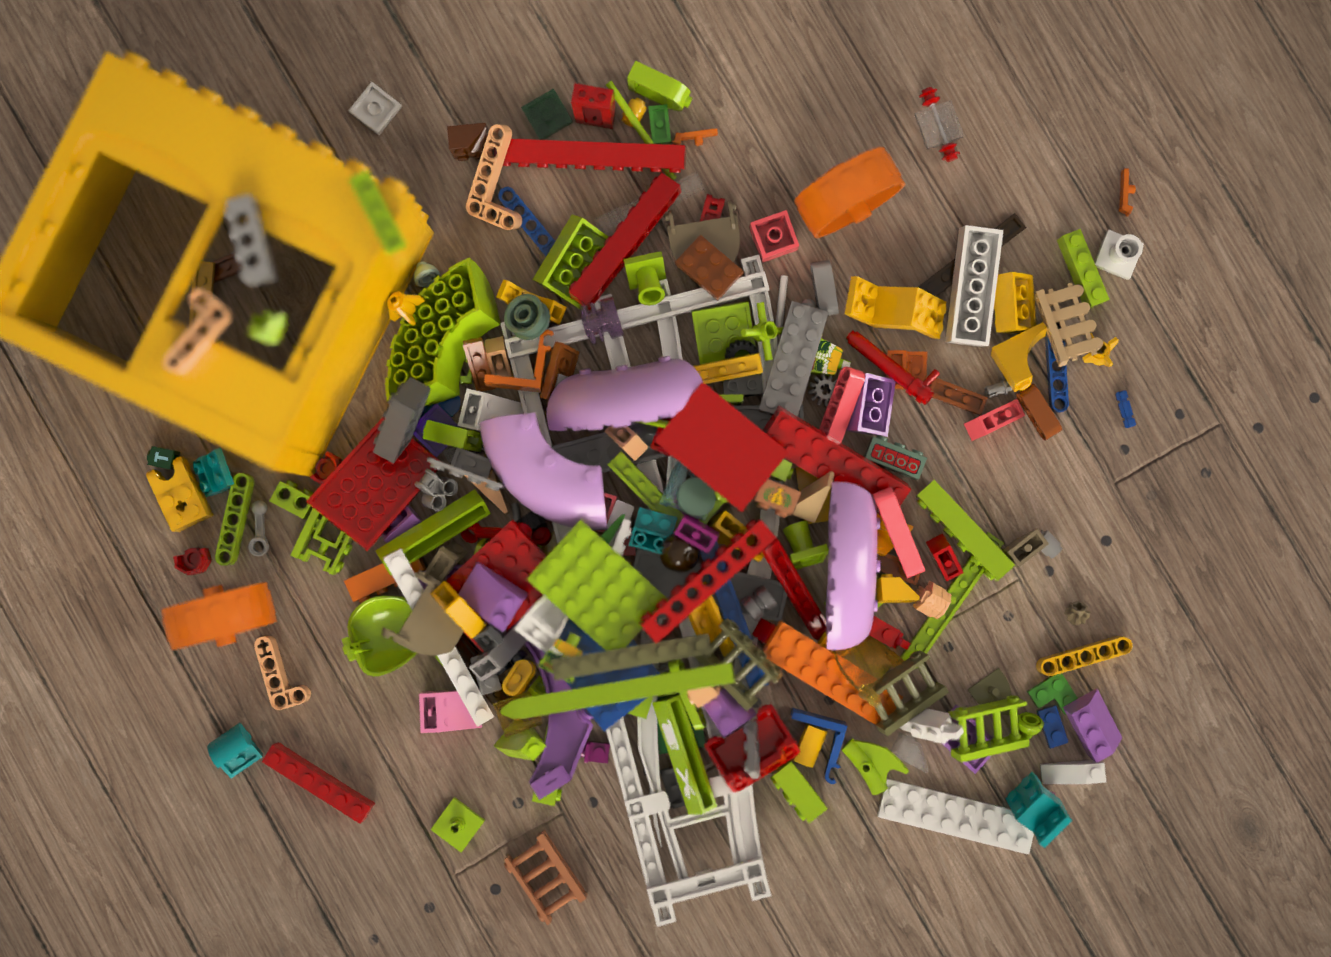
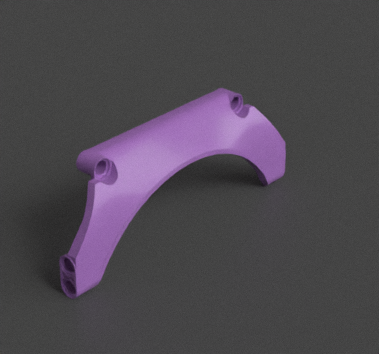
M457 565V566L447 575V577L445 578V581H446L451 575H453L462 565ZM418 579L422 588L425 589L427 583ZM527 639L524 645L539 669L546 694L571 690L565 680L554 681L552 673L538 666L545 654L539 647ZM586 708L548 714L546 747L542 751L540 761L529 781L539 800L572 779L593 727L590 721L593 717L587 712Z

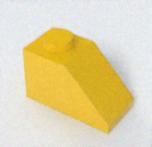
M883 574L881 578L876 579V600L878 603H913L920 600L919 595L900 577H893V574Z

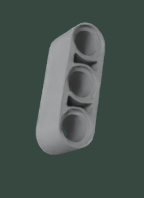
M830 260L810 263L817 308L828 311V316L839 314Z

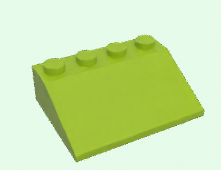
M572 214L532 280L585 313L586 308L571 298L569 288L574 281L581 277L584 267L591 264L595 253L602 250L608 236L584 218Z

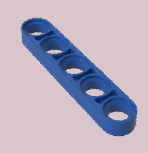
M502 188L498 194L501 203L505 208L512 211L517 206L524 207L525 211L521 215V227L546 257L555 240L512 188ZM507 191L513 194L510 201L502 199L503 194ZM533 220L536 222L534 230L526 228L528 221ZM541 235H546L548 237L547 244H539L538 238Z
M1046 333L1045 347L1049 406L1053 412L1060 413L1067 410L1069 406L1067 365L1062 366L1060 371L1052 369V363L1056 361V358L1051 350V344ZM1055 380L1062 382L1063 387L1061 390L1054 389L1053 382ZM1056 399H1061L1064 402L1062 409H1057L1054 406Z

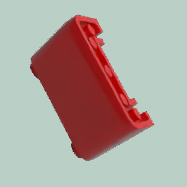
M772 703L761 706L757 710V719L753 720L758 724L759 778L752 779L749 773L745 771V760H748V753L745 752L744 742L747 741V735L743 732L744 727L726 738L713 736L704 744L725 783L733 793L742 791L800 753L799 747Z

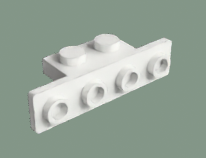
M617 500L608 520L607 529L622 514H625L623 521L609 543V546L622 556L625 549L623 542L625 538H629L632 528L629 526L634 506Z

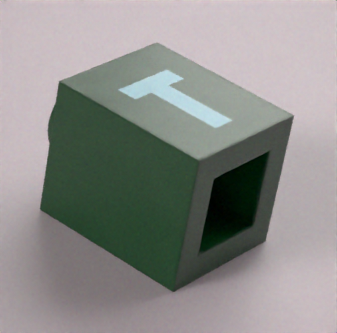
M151 446V450L147 453V465L174 470L173 460L180 456V452Z

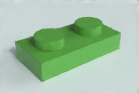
M667 104L648 106L653 143L671 144Z

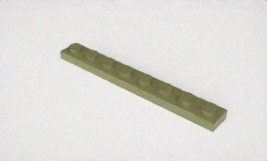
M709 634L662 641L657 644L650 643L551 660L555 681L711 654L712 651Z

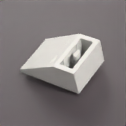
M466 389L458 426L480 432L479 424L485 420L523 414L522 404L488 393Z

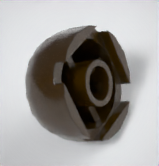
M674 533L669 535L662 543L661 547L664 548L662 553H660V559L667 569L680 573L687 572L698 563L700 549L676 536Z

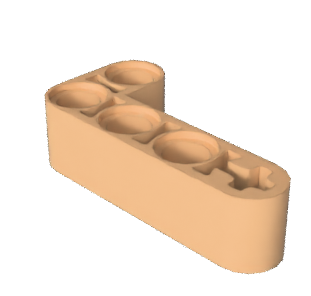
M196 290L190 297L191 304L202 315L164 358V366L169 371L178 374L188 371L232 319L230 310L213 295L203 290ZM206 296L207 302L200 306L201 298ZM222 310L223 316L216 320V313ZM208 326V333L202 336V329ZM194 342V349L188 352V345Z
M270 635L258 638L254 646L271 706L276 710H282L308 701L311 697V691L307 686L300 685L290 688L276 639ZM268 642L269 646L263 647V643ZM269 658L274 660L275 665L273 668L268 666ZM274 677L280 680L278 687L273 684ZM298 690L304 693L302 700L296 695ZM280 695L285 698L284 705H281L278 702V697Z

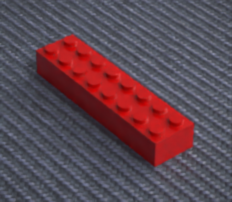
M781 406L777 407L762 430L789 452L785 459L818 479L829 472H833L832 482L857 485L868 491L872 496L876 492L891 487L899 506H901L912 490L907 482ZM876 505L877 514L880 515V512H879L878 507H877V505Z

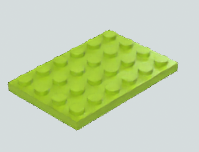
M582 520L575 524L527 577V580L606 651L625 648L641 631L642 627L638 623L642 621L640 619L642 615L647 611L652 612L657 608L655 605L662 598L667 599Z

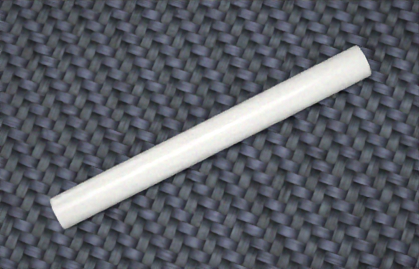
M785 275L780 277L775 322L777 327H783L788 276ZM781 335L776 336L777 345H779Z

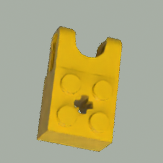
M182 456L173 460L175 472L170 480H166L158 470L152 469L146 473V477L171 532H181L214 516L188 461Z

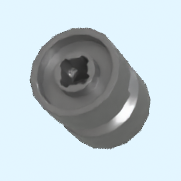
M763 585L754 591V596L748 595L741 600V603L754 621L764 616L765 610L769 612L777 606V603Z

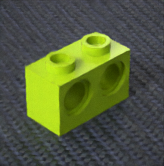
M280 481L269 501L302 519H308L312 507L307 504L306 507L302 508L300 500L302 498L308 500L313 492L305 488L303 491L298 489V484L293 481ZM286 489L290 491L288 499L283 497V492Z

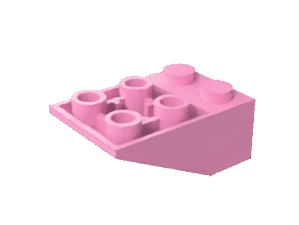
M457 690L423 691L419 694L421 733L482 728V724L478 727L476 726Z

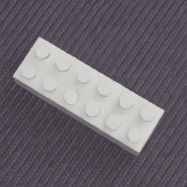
M967 225L959 228L945 338L946 343L978 347L989 346L1003 230Z

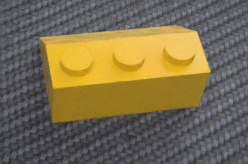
M1017 272L998 274L994 301L996 333H1022L1036 326L1033 275Z

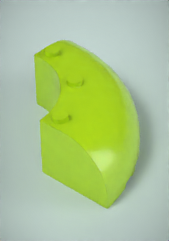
M467 258L448 268L449 271L441 277L438 275L428 288H424L418 294L425 301L418 306L415 305L416 310L412 315L416 322L414 326L402 317L397 335L394 334L390 345L392 350L386 364L388 367L387 377H385L387 401H389L393 393L397 394L400 384L402 382L406 383L410 377L431 388L425 406L440 403L460 395V373L466 358L463 341L480 338L489 330L501 325L491 286L481 268L471 258Z

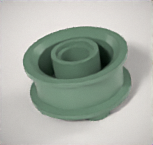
M523 294L509 303L505 310L504 322L506 327L518 338L533 340L542 335L549 327L550 312L548 307L536 296Z

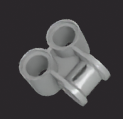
M426 469L424 476L419 482L416 481L415 486L424 493L422 504L435 511H441L446 506L445 495L452 496L458 490V484L455 480L438 476L429 469Z

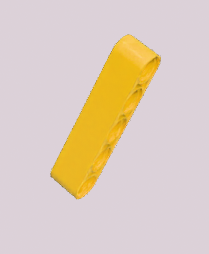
M1114 636L1042 657L1037 661L1036 669L1040 674L1054 676L1128 654L1132 650L1133 645L1129 638ZM1123 640L1124 647L1119 650L1118 642ZM1104 645L1106 652L1104 655H1100L1099 649ZM1083 651H1086L1087 659L1082 661L1080 655ZM1067 656L1069 663L1063 666L1062 659ZM1046 662H1050L1051 668L1045 672L1043 666Z

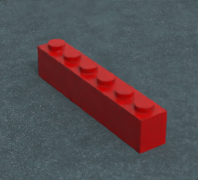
M279 742L270 747L262 760V763L359 824L366 819L375 805L370 799Z

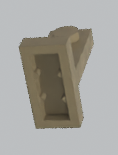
M454 541L446 548L442 546L425 571V577L428 579L431 576L443 582L447 575L466 557L468 552Z

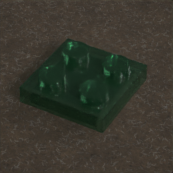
M554 88L521 107L539 140H544L573 123L572 118Z

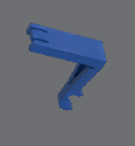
M792 707L791 719L835 730L824 776L828 783L836 784V780L830 778L829 773L833 767L841 768L837 760L847 730L846 722Z

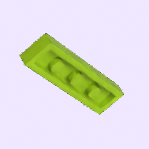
M365 170L348 179L388 256L406 247L407 244L369 171Z

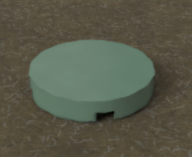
M690 478L684 481L676 493L679 508L691 517H701L708 514L713 509L716 501L714 489L700 478Z

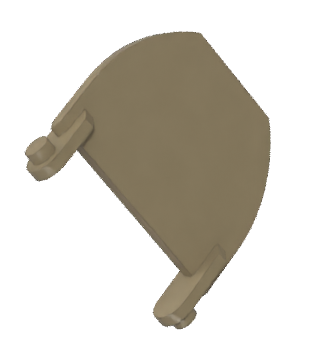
M727 201L729 217L675 226L672 210L668 211L665 214V220L670 221V224H667L671 251L675 260L702 235L732 262H735L740 246L737 214L733 213V210H736V203Z
M420 570L414 576L427 583L426 588L399 633L397 634L383 627L382 636L386 638L392 636L393 641L419 654L442 655L452 652L464 630L430 595L442 582L431 576L427 579L425 577L426 573Z

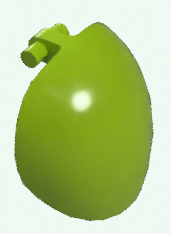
M373 597L361 603L350 615L347 625L349 637L341 639L343 643L342 649L344 655H347L348 661L357 660L361 670L369 676L377 677L393 672L418 654L393 641L392 636L389 638L382 636L383 627L398 634L410 615L412 609L404 597Z

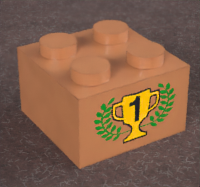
M768 479L757 492L753 502L757 503L756 507L765 511L770 508L775 510L774 514L785 518L787 515L791 516L793 514L801 492Z

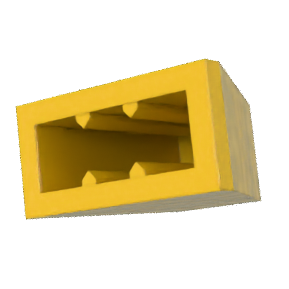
M445 580L430 593L471 639L487 626Z

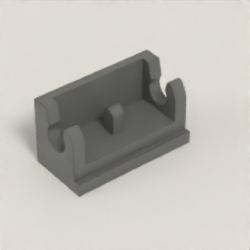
M673 766L660 769L670 807L675 809L685 806Z

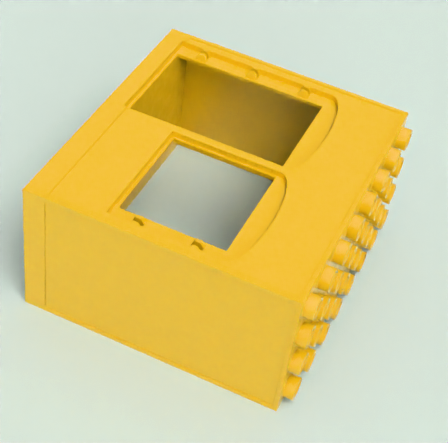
M126 51L122 59L106 52L0 260V337L269 469L311 477L312 474H315V466L323 458L391 321L387 306L389 297L395 292L401 291L405 293L414 275L416 265L421 261L434 235L433 230L427 224L429 215L421 211L423 208L421 205L414 202L416 198L407 192L408 187L388 176L380 184V180L371 175L407 244L406 247L388 256L348 180L365 170H368L370 173V168L351 158H348L345 166H343L344 163L333 156L334 151L323 144L311 140L309 146L296 138L297 134L291 129L274 122L271 128L259 121L260 116L252 110L237 104L234 110L222 103L224 99L211 90L200 86L197 92L185 85L187 81L167 69H163L160 74L149 68V62L132 52ZM136 170H139L209 204L131 361L128 362L57 326ZM248 194L252 195L257 201L265 232L337 266L284 373L216 340L210 344L185 373L178 374L167 370L164 366L165 356L190 329L172 318L225 215L224 209L227 208L226 200ZM243 217L241 220L247 223L248 217ZM339 290L340 292H338L335 302H333L332 299L336 291ZM194 342L188 345V352L194 349ZM309 348V349H311V350L308 352V354H307V356H306V361H305V360H303V357H304V355H305L307 349Z

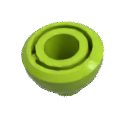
M1021 713L1018 715L1019 731L1021 735L1030 739L1043 729L1044 721L1034 713Z

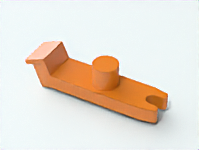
M716 128L685 133L676 132L672 145H681V141L694 139L695 145L700 146L703 145V138L718 136V130Z
M1129 168L1121 170L1120 207L1118 209L1119 212L1126 214V217L1133 210V207L1128 205V194H1134L1136 190L1135 185H1129Z

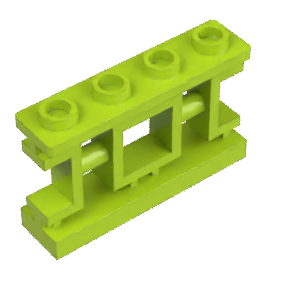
M312 508L290 556L308 562L312 554L326 561L323 571L336 575L344 567L343 560L345 555L348 556L352 550L353 545L351 543L353 539L342 531L335 543L320 536L328 520ZM312 538L322 542L318 552L307 548ZM329 546L336 549L340 548L335 561L325 555Z

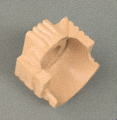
M929 580L925 588L918 587L919 589H917L916 593L919 595L920 600L916 601L912 607L929 617L939 619L948 609L952 595Z

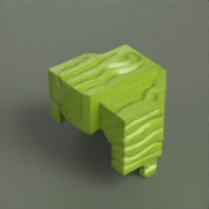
M268 310L264 311L263 316L253 314L250 327L248 328L249 331L247 332L249 333L248 336L276 345L278 340L281 341L287 316Z

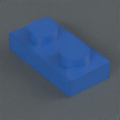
M1052 705L1037 710L1038 716L1044 721L1042 730L1048 748L1051 749L1069 743L1057 706Z

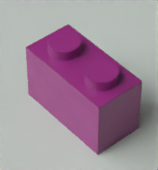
M685 514L674 534L709 554L720 532Z

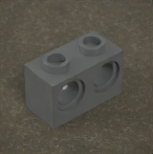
M761 374L722 381L723 395L743 394V397L763 394Z

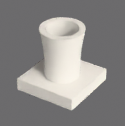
M1107 230L1094 263L1101 270L1129 280L1138 258L1142 254L1144 243L1134 235H1121Z

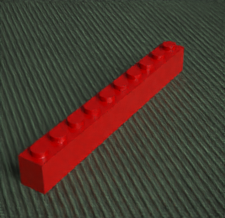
M511 139L503 166L511 167V163H518V167H530V164H537V168H548V164L556 165V168L567 169V165H575V169H586V166H593V170H605V167H612L613 171H624V167H631V171L643 172V168H650V172H662V169H669V173H681V169L686 170V146ZM494 147V157H495V156L497 155V150H496V148Z

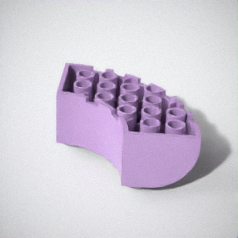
M663 356L659 358V361L633 367L620 365L616 369L591 371L590 368L581 369L579 374L565 378L553 390L547 405L549 430L566 431V427L573 428V431L583 429L596 430L603 429V425L621 427L631 425V421H643L645 423L658 420V416L660 418L673 417L676 415V412L684 408L689 397L703 380L691 364L682 359H670V356Z
M535 413L496 417L479 424L484 449L494 472L506 489L522 505L539 516L560 525L573 528L579 520H582L592 530H607L601 466L577 464L556 453L543 438Z
M832 482L828 517L829 553L826 592L827 649L830 650L847 649L861 643L869 635L873 624L874 612L878 610V601L875 600L876 573L880 572V560H877V529H880V518H877L876 502L873 496L865 489L843 482Z

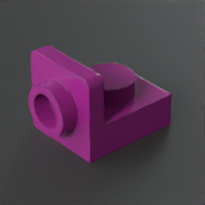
M587 741L581 753V757H585L584 763L589 761L608 764L610 743Z

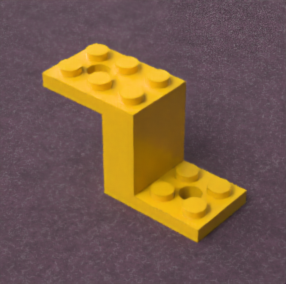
M851 276L844 314L874 328L916 330L933 339H940L947 302L918 287L877 286L858 276Z

